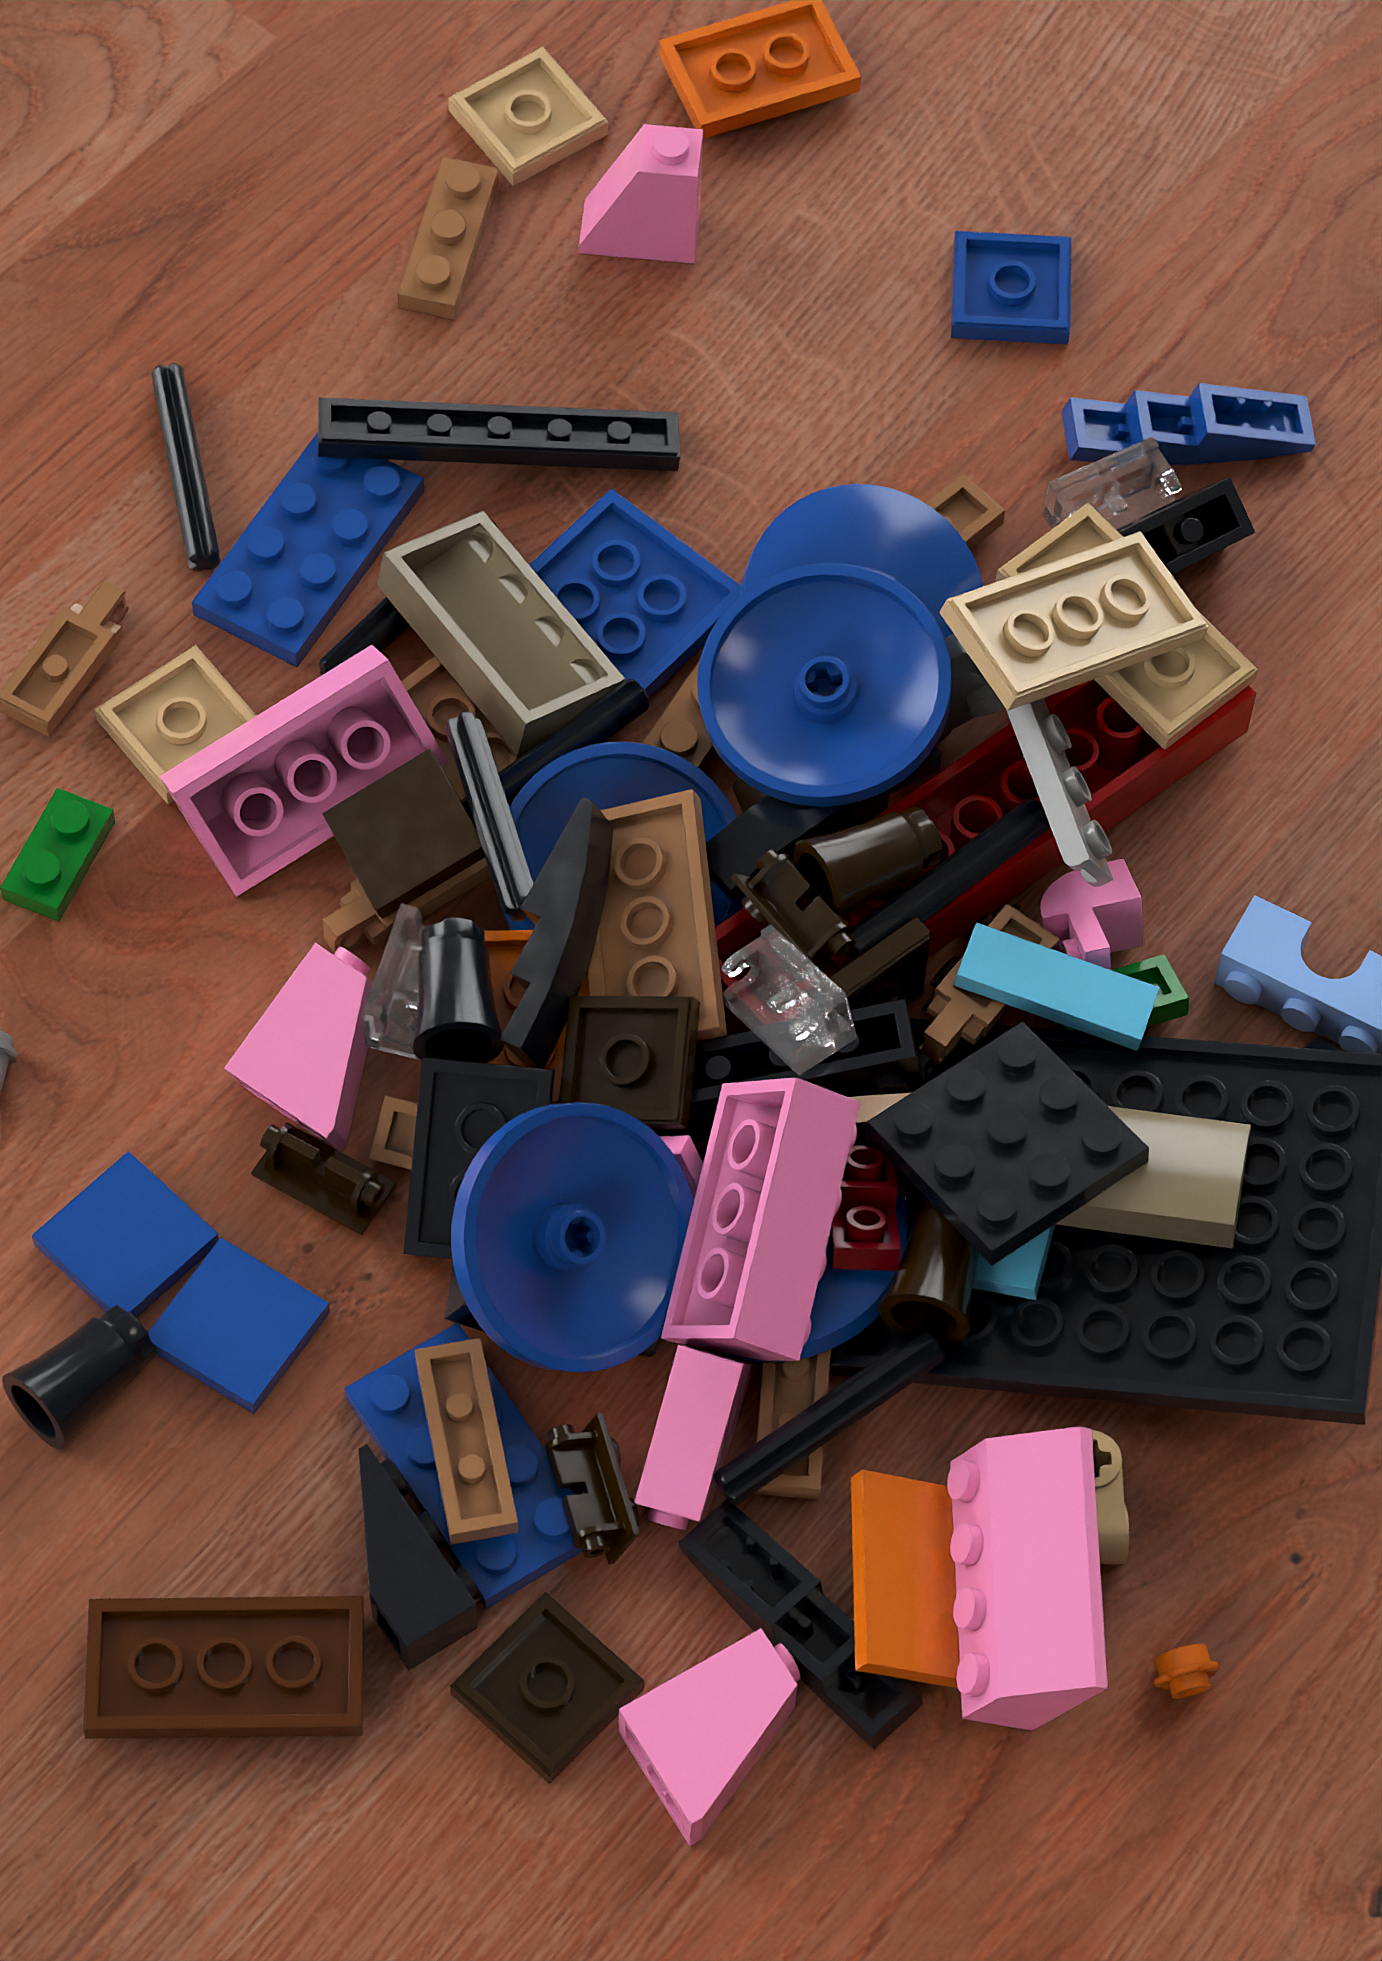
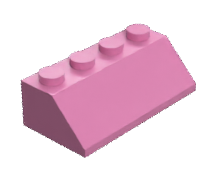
M370 645L159 777L200 843L237 897L333 837L334 834L322 813L430 748L442 767L450 763L389 660L373 645Z
M799 1078L722 1084L661 1339L762 1361H800L802 1348L807 1342L811 1331L810 1314L817 1284L826 1268L825 1250L833 1217L836 1215L841 1204L842 1192L840 1187L848 1153L851 1151L856 1140L857 1128L855 1123L860 1106L859 1101Z
M1080 1426L986 1438L950 1462L951 1469L947 1480V1489L949 1496L952 1498L953 1535L950 1543V1553L955 1562L957 1595L954 1602L953 1617L958 1627L960 1659L956 1673V1682L961 1692L962 1719L1033 1731L1108 1689L1092 1429Z

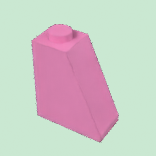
M647 124L641 127L585 199L579 240L580 254L695 264L701 209L703 129Z
M315 943L224 1069L246 1090L327 1145L341 1152L348 1143L379 993L366 977L371 968L361 959L343 947L339 946L333 955Z
M678 1345L634 1502L650 1507L648 1520L686 1530L689 1519L700 1522L707 1517L717 1487L714 1475L724 1465L755 1364L693 1346Z
M761 1628L619 1708V1734L689 1846L704 1837L795 1708L798 1685L796 1682L801 1679L798 1667L786 1647L781 1643L773 1647Z

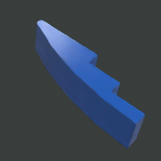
M1198 383L1189 397L1134 390L1125 404L1070 397L1061 411L1069 460L1126 465H1191L1248 461L1311 452L1316 446L1307 396Z

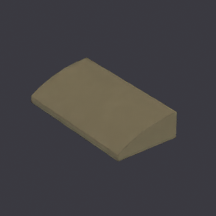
M484 511L384 552L376 585L517 755L536 746L625 681L623 675Z
M1108 1106L1149 1147L1148 1162L1110 1186L1087 1204L1056 1223V1225L1233 1248L1251 1125Z

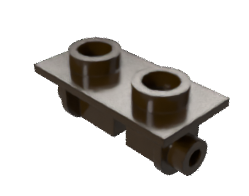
M775 849L765 852L756 862V867L760 872L755 877L734 873L731 879L745 894L741 900L744 908L761 924L765 926L772 925L785 940L781 944V949L792 963L805 972L815 970L835 974L841 970L831 957L834 955L835 958H841L853 949L856 943L851 936L853 928L825 896L818 895L806 909L800 905L816 886L797 866L789 854H779Z
M287 1122L282 1128L274 1124L267 1128L260 1143V1146L266 1149V1152L251 1172L252 1176L361 1236L397 1185L390 1178Z
M597 1413L581 1433H575L573 1425L570 1424L560 1425L551 1429L548 1432L549 1442L545 1445V1451L549 1458L557 1488L580 1487L582 1494L567 1495L562 1500L574 1547L582 1549L586 1558H595L605 1554L608 1564H614L640 1535L639 1512L636 1503H634L635 1501L628 1496L620 1470L621 1455L616 1440L610 1437L604 1414Z

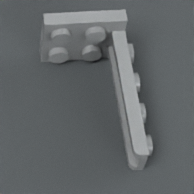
M954 634L945 638L951 662L953 688L949 716L938 742L949 736L952 729L977 716L993 714L1004 706ZM1047 697L1007 711L1063 861L1071 869L1080 870L1084 880L1092 886L1099 887L1114 880L1105 858L1112 854L1110 842L1101 825L1095 819L1091 821L1085 803L1092 800L1090 790L1079 770L1075 766L1070 767L1064 751L1071 748V741L1060 719L1055 714L1050 715L1045 702Z

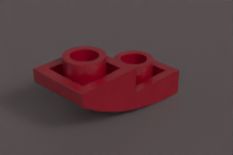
M864 1145L853 1146L848 1153L841 1182V1204L836 1215L833 1217L829 1233L832 1269L898 1271L901 1245L896 1216L898 1183L895 1165L880 1149Z

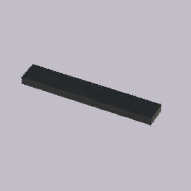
M319 398L318 457L678 471L680 462L678 412Z

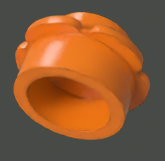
M1206 1644L1182 1646L1162 1653L1154 1659L1159 1676L1153 1682L1157 1688H1170L1173 1699L1191 1697L1203 1693L1212 1687L1210 1677L1216 1674V1671L1220 1669V1665L1217 1661H1211Z

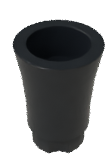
M446 918L440 923L427 925L422 931V950L418 955L419 1001L413 1052L421 1061L422 1057L487 1063L495 1059L502 1052L504 1043L500 1040L502 1031L495 1009L491 983L490 954L485 946L484 930L477 928L472 920L463 918Z
M116 1305L106 1311L99 1319L91 1318L69 1337L36 1359L5 1374L2 1382L10 1402L25 1423L47 1444L56 1449H63L96 1411L139 1374V1368L156 1355V1348L153 1346L147 1330L131 1312L124 1311Z

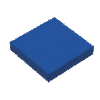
M955 231L951 338L1068 344L1070 336L1072 237Z
M129 1151L32 1234L34 1245L105 1312L118 1305L124 1311L131 1312L135 1317L139 1316L202 1260L219 1240L218 1233Z
M220 1238L149 1330L148 1335L153 1346L156 1348L158 1356L252 1414H255L329 1315L330 1307L327 1301L225 1239Z

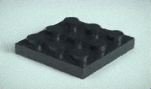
M1024 1022L1016 1025L867 1121L868 1138L991 1266L1087 1204L1110 1186L1146 1164L1149 1159V1147Z

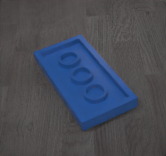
M317 432L193 599V615L298 667L424 493V478L385 459L318 457Z
M457 1322L344 1388L345 1399L385 1459H390L400 1472L408 1488V1493L421 1512L425 1511L435 1523L443 1538L444 1547L457 1566L462 1565L473 1579L481 1595L480 1601L485 1609H488L583 1551L574 1547L562 1505V1500L567 1495L576 1494L572 1488H557L544 1447L487 1364L486 1367L518 1521V1533L451 1545L414 1349L470 1340Z

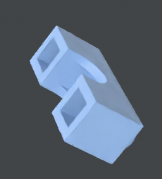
M1254 895L1221 953L1214 984L1224 988L1235 1000L1245 1004H1257L1282 1016L1283 1020L1291 1027L1303 1032L1313 1031L1338 1043L1344 1051L1382 1054V956L1369 950L1360 968L1345 978L1329 979L1319 976L1311 971L1302 959L1312 922Z

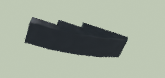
M934 747L921 765L903 781L877 796L860 802L818 807L793 804L767 795L706 842L709 878L729 899L743 894L741 889L731 879L734 873L755 877L760 872L756 867L757 860L771 849H775L779 854H789L794 861V847L799 840L832 834L870 821L887 809L889 794L940 773L942 753Z
M584 797L581 798L520 907L536 927L510 972L526 992L502 1033L500 1040L522 1063L534 1068H545L567 1023L570 996H578L594 951L608 889L614 827L595 803Z
M726 1499L678 1542L680 1550L754 1632L761 1628L773 1647L779 1643L783 1644L793 1657L800 1672L801 1680L873 1749L923 1705L921 1691L907 1679L855 1671L854 1621L823 1595L821 1581L732 1502Z

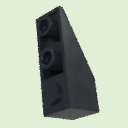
M368 1444L360 1447L358 1452L372 1617L409 1671L478 1628L476 1602L481 1600V1595L467 1570L462 1565L452 1569L439 1549L444 1547L445 1544L430 1516L425 1511L415 1515L403 1496L408 1494V1488L390 1459H386L380 1463Z

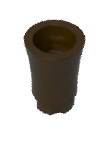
M914 806L900 813L892 811L869 822L832 834L799 840L794 847V862L816 886L806 897L808 902L811 903L818 895L825 896L844 918L868 901L896 886L921 876L924 869L939 864L941 862L943 846L936 825L928 818L923 808Z
M927 1198L922 1203L919 1213L913 1217L907 1242L900 1259L899 1270L895 1272L878 1306V1313L888 1327L905 1337H910L919 1330L930 1331L940 1344H951L963 1340L970 1331L971 1296L979 1252Z

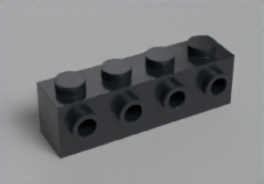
M905 999L697 1042L688 1130H667L668 1135H690L693 1143L708 1141L722 1084L799 1078L846 1097L912 1093L923 1086L924 1082L915 1035Z

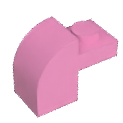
M1124 858L1107 862L1114 880L1102 886L1095 887L1084 880L1080 870H1073L1058 878L1045 891L1040 906L1041 925L1060 939L1056 951L1111 970L1110 953L1144 945L1142 898Z

